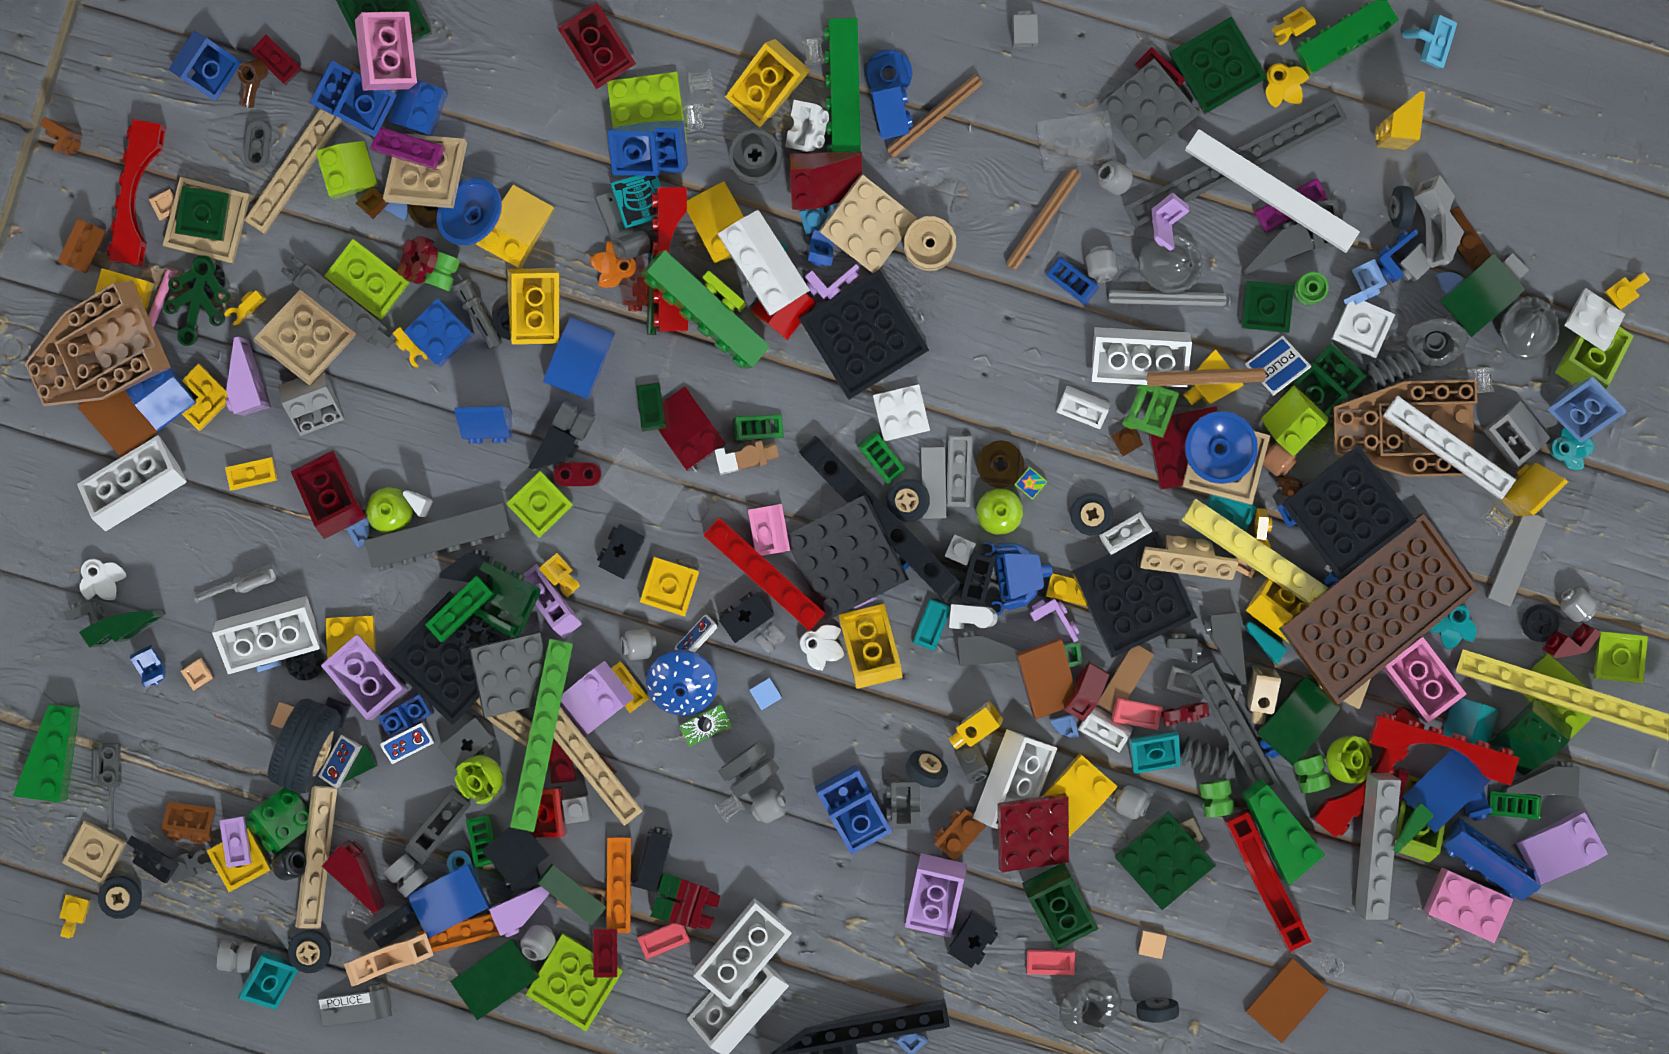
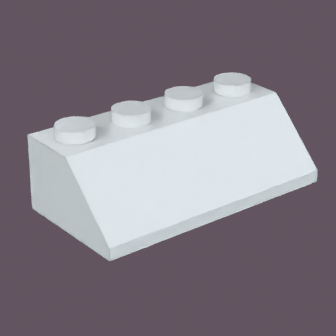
M759 210L742 218L718 234V237L769 316L810 291Z
M1095 327L1092 351V382L1147 385L1146 376L1149 372L1189 371L1192 346L1190 333ZM1177 385V387H1187V385Z
M157 435L81 481L77 486L91 519L104 531H107L185 484L186 479L179 464L161 437Z
M307 596L215 621L212 632L228 674L320 649L315 618Z
M1006 729L973 818L998 829L997 803L1039 797L1057 748Z
M754 898L693 970V975L726 1004L731 1006L792 932L770 910Z
M766 964L731 1006L711 991L687 1020L710 1048L720 1054H729L789 985L771 966Z

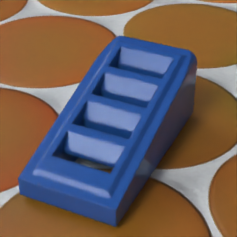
M1061 256L1046 274L1048 278L1084 306L1099 289L1095 282ZM1065 266L1067 269L1058 279L1056 275ZM1071 272L1074 273L1067 284L1063 283ZM1080 278L1082 281L1075 288V290L1071 289L1072 286L1076 283V281ZM1086 285H1089V287L1082 294V296H1080L1079 293L1083 290V288Z

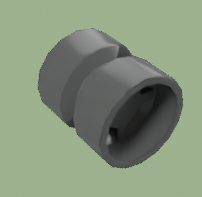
M566 399L558 410L552 426L561 431L569 429L570 436L582 442L589 432L596 414L585 408L579 411L576 403Z

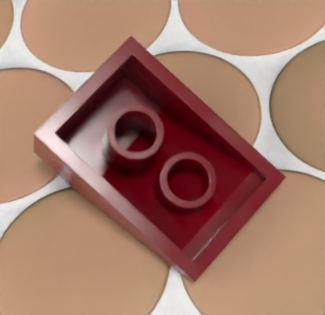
M597 1L592 2L557 25L558 31L596 89L636 64Z
M862 152L790 154L792 210L818 209L840 202L860 174H862Z
M686 386L663 401L666 428L658 429V431L686 471L691 470L712 455L715 450L726 445Z
M333 450L291 471L314 527L324 539L367 518Z
M348 840L341 844L321 867L375 915L386 904L368 858L363 853L364 848L356 841L351 842Z

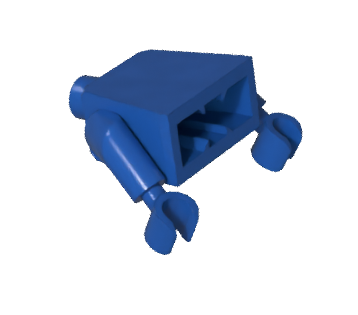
M985 542L983 544L984 546H992L990 553L983 554L988 557L994 555L996 559L995 564L1001 600H994L991 605H1001V610L996 611L997 615H1000L1004 609L1012 610L1026 606L1037 596V590L1044 587L1043 578L1052 576L1053 570L1050 563L1041 564L1039 555L1032 554L1030 549L1018 543H998V545H994L991 542Z

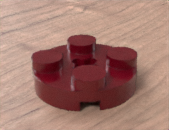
M417 236L413 240H406L402 248L401 262L397 269L398 275L414 284L423 283L426 280L423 277L427 273L431 274L437 262L438 251L436 247H433L435 242L424 236Z
M1198 702L1182 705L1176 708L1175 711L1174 708L1161 711L1164 726L1167 727L1185 721V723L1198 721L1200 718L1210 716L1208 702Z

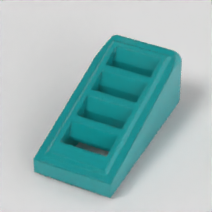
M1246 621L1244 623L1245 629L1274 664H1278L1288 651L1287 647L1252 622Z

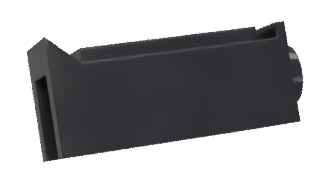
M655 826L654 830L650 829L648 831V834L651 835H648L635 877L638 879L633 881L630 886L656 893L673 836L668 834L669 830Z

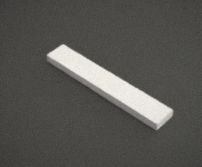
M1399 396L1393 400L1383 414V417L1500 500L1503 499L1516 481L1515 478Z

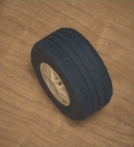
M309 698L301 699L295 705L279 735L270 759L267 774L272 783L291 791L294 790V792L299 794L307 793L311 790L328 759L338 733L341 716L337 710Z

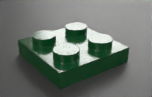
M182 186L175 234L224 242L231 194Z
M1246 281L1241 329L1289 333L1294 285Z

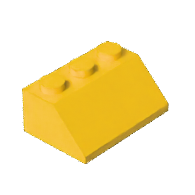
M1420 91L1382 121L1380 126H1376L1374 139L1378 140L1377 147L1406 150L1420 140L1425 92Z
M1267 578L1253 596L1246 611L1288 642L1279 628L1308 604Z

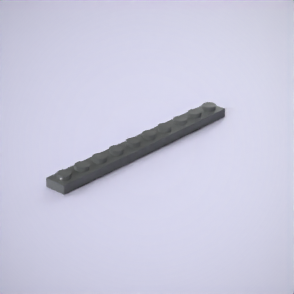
M1334 98L1235 149L1234 152L1257 166L1345 121L1347 117L1337 98ZM1206 164L1124 208L1134 227L1137 228L1153 220L1151 209L1172 192L1186 203L1230 179Z

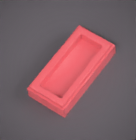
M1116 697L1111 721L1158 730L1163 707L1161 705Z
M675 923L667 924L637 937L646 959L690 942L685 926Z
M1027 949V974L1075 975V950Z

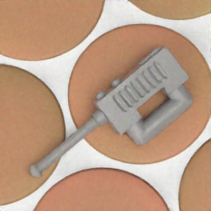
M274 563L267 564L235 577L233 582L198 597L195 596L194 601L199 603L203 599L229 589H235L236 593H246L253 588L276 580L277 569Z

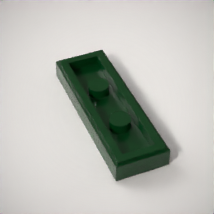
M552 863L537 881L541 887L591 926L607 908Z

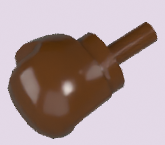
M1280 476L1277 480L1278 490L1287 497L1292 496L1303 487L1302 481L1293 477Z

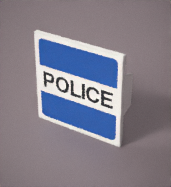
M1281 336L1245 363L1247 368L1265 369L1266 378L1261 383L1273 396L1311 368V365L1284 336Z

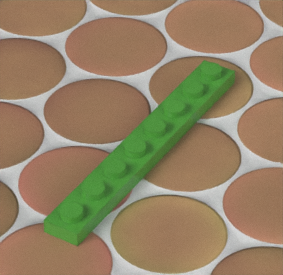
M549 640L511 828L531 832L535 830L573 647L572 643Z

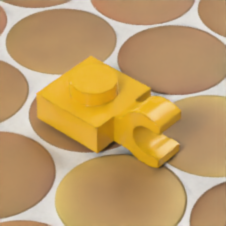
M1302 6L1283 17L1284 23L1276 25L1271 30L1278 36L1274 38L1279 45H1283L1289 40L1292 33L1298 36L1315 26L1316 22L1314 17Z
M1645 272L1640 273L1630 282L1626 277H1623L1604 291V293L1613 305L1621 310L1639 297L1636 289L1643 286L1650 279Z
M250 291L241 299L242 303L238 306L239 308H229L224 315L229 317L232 313H236L237 320L232 324L239 326L247 315H251L267 299L259 291Z
M399 327L393 332L396 337L394 342L402 351L407 350L410 352L409 361L412 366L418 368L419 365L416 363L415 358L418 355H422L425 360H428L429 357L403 332L405 330Z
M1257 508L1254 538L1271 549L1269 539L1267 538V531L1271 532L1272 517H1268L1266 509Z
M558 553L539 568L554 586L558 583L560 584L561 591L566 597H569L580 586L569 575L573 570Z
M70 894L65 895L59 918L66 919L61 930V937L69 939L74 937L77 923H85L91 900Z

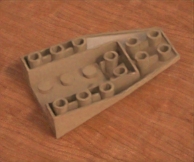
M133 281L113 283L64 312L24 363L43 407L104 400L171 368Z
M1477 380L1404 381L1333 407L1334 455L1342 457L1359 445L1376 468L1405 477L1466 476L1383 417V414L1393 400L1399 396L1474 449L1473 404H1477Z

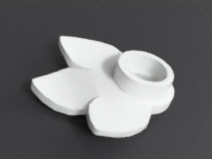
M88 559L81 567L83 579L80 583V591L87 600L91 599L95 594L105 600H115L117 592L115 582L124 579L127 575L114 562L102 563L98 559ZM94 567L97 569L98 573L92 575L89 573L88 569Z
M822 625L816 631H808L801 636L799 641L800 648L807 654V662L812 668L822 671L826 661H837L844 656L842 647L835 641L841 632V629L837 626ZM811 639L815 640L813 647L808 646V642Z

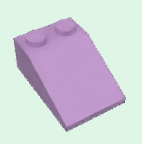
M238 336L233 341L226 389L228 397L225 400L229 411H233L237 415L246 416L270 408L271 405L248 339Z
M358 634L321 665L366 720L375 719L408 690L396 673Z
M603 661L563 693L560 707L582 735L586 737L634 699V697L609 665Z
M1578 809L1515 843L1526 864L1537 871L1541 885L1585 867L1608 854L1586 813Z
M921 853L907 914L906 928L951 938L964 883L966 863Z

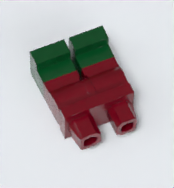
M664 873L658 894L678 899L680 902L656 896L650 917L693 929H698V927L711 929L714 917L702 914L704 906L706 904L717 908L721 896L713 891H709L710 888Z

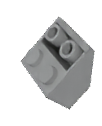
M324 371L310 386L300 378L279 385L281 403L300 436L344 420L333 387Z
M1521 400L1483 429L1484 433L1511 467L1520 466L1538 452L1550 439L1549 435Z

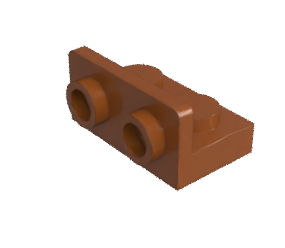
M43 117L39 125L46 129L44 133L55 140L58 139L53 150L67 156L75 154L81 146L80 140L83 136L58 121Z
M78 218L58 262L87 273L105 237L106 231Z
M168 802L161 829L164 835L173 841L188 839L196 844L211 843V830L216 810L211 807Z
M965 806L962 810L957 808L949 817L951 820L950 824L946 828L941 826L933 836L936 838L934 845L939 847L954 861L960 857L986 827L984 823L974 819V814Z

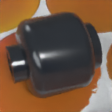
M293 847L276 853L271 865L275 876L287 881L302 876L305 873L307 861L304 852Z

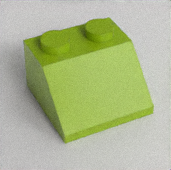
M365 141L337 144L315 151L328 195L331 199H339L368 190L370 187H378Z
M1294 385L1261 418V421L1274 439L1294 457L1327 424L1329 417Z

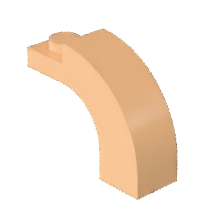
M424 933L358 956V958L345 963L344 966L351 986H356L386 972L416 964L434 956L427 935Z

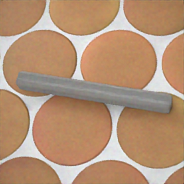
M1110 290L1108 301L1109 303L1224 306L1226 305V294L1208 292H1177L1173 294L1161 291Z

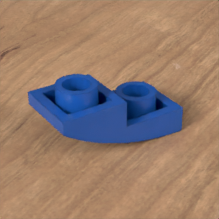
M419 694L378 719L389 738H392L434 714V711L429 702Z

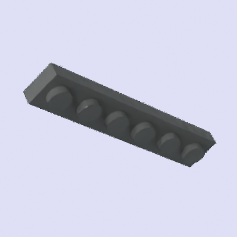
M1210 661L1191 671L1193 678L1252 784L1261 779L1271 790L1280 786L1277 777L1213 662Z

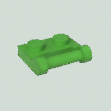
M1137 384V394L1128 416H1125L1122 424L1127 428L1138 429L1163 438L1179 393L1160 386L1149 387ZM1146 394H1151L1153 396L1144 419H1138L1137 417Z

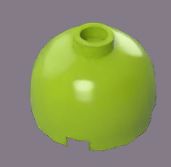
M385 487L378 489L370 496L366 504V515L374 529L381 533L390 534L404 530L411 523L414 509L404 497L403 490Z
M997 488L986 492L979 499L976 507V516L980 526L986 532L994 535H1006L1013 532L1020 525L1023 518V505L1019 497L1012 491Z
M1340 737L1330 745L1327 751L1326 762L1328 770L1334 778L1341 782L1362 783L1367 779V773L1371 772L1372 766H1368L1369 758H1372V751L1368 742L1362 737Z
M476 755L469 757L456 768L455 782L459 791L467 799L472 797L477 800L475 802L477 804L488 803L501 790L503 772L497 762L488 756Z

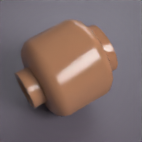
M1269 442L1263 466L1275 476H1280L1281 474L1286 476L1297 463L1295 460L1296 455L1293 457L1278 442L1274 445Z

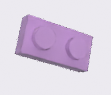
M245 816L219 820L226 867L251 864L252 858Z

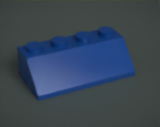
M1460 817L1457 818L1443 836L1442 844L1446 853L1452 857L1456 855L1464 860L1463 864L1472 871L1477 869L1490 884L1494 885L1497 883L1510 898L1517 897L1522 901L1541 888L1537 871Z

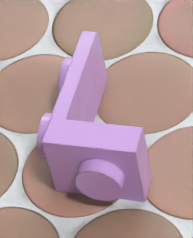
M1172 192L1151 209L1154 239L1158 245L1165 246L1170 251L1175 248L1172 224L1189 212V205Z
M857 264L854 265L829 288L811 271L805 276L807 280L806 285L813 295L818 293L823 300L827 297L831 300L841 291L839 287L844 282L850 284L859 276L857 271L860 268Z
M1043 599L1031 606L1033 610L1029 614L1033 621H1037L1055 610L1073 642L1078 641L1076 635L1079 634V631L1073 621L1068 623L1064 616L1068 612L1061 600L1056 602L1055 599H1051L1045 603Z

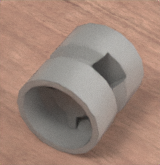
M405 853L383 873L391 883H397L396 889L404 898L429 878L421 868L414 867L415 861L408 853Z
M222 940L217 955L218 971L232 972L236 969L238 973L251 974L256 965L257 944L242 942L238 945L236 941Z

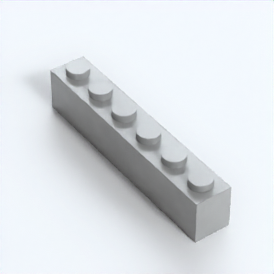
M1367 773L1355 912L1365 920H1388L1394 860L1393 848L1396 839L1401 780L1390 773Z

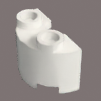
M794 100L791 112L794 125L791 130H788L785 147L802 151H813L816 148H822L825 142L826 124L829 120L828 112L824 111L817 104Z

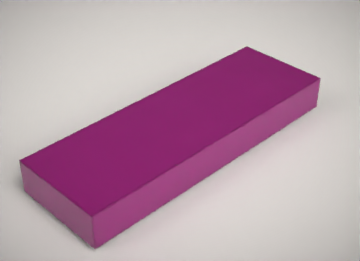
M380 127L370 146L374 152L436 170L444 152L442 145Z
M1318 178L1295 190L1313 202L1328 199ZM1269 204L1254 212L1264 233L1291 219Z

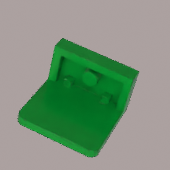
M282 788L254 809L245 819L248 821L249 829L253 833H257L262 839L264 848L275 855L307 830L309 809L294 790Z

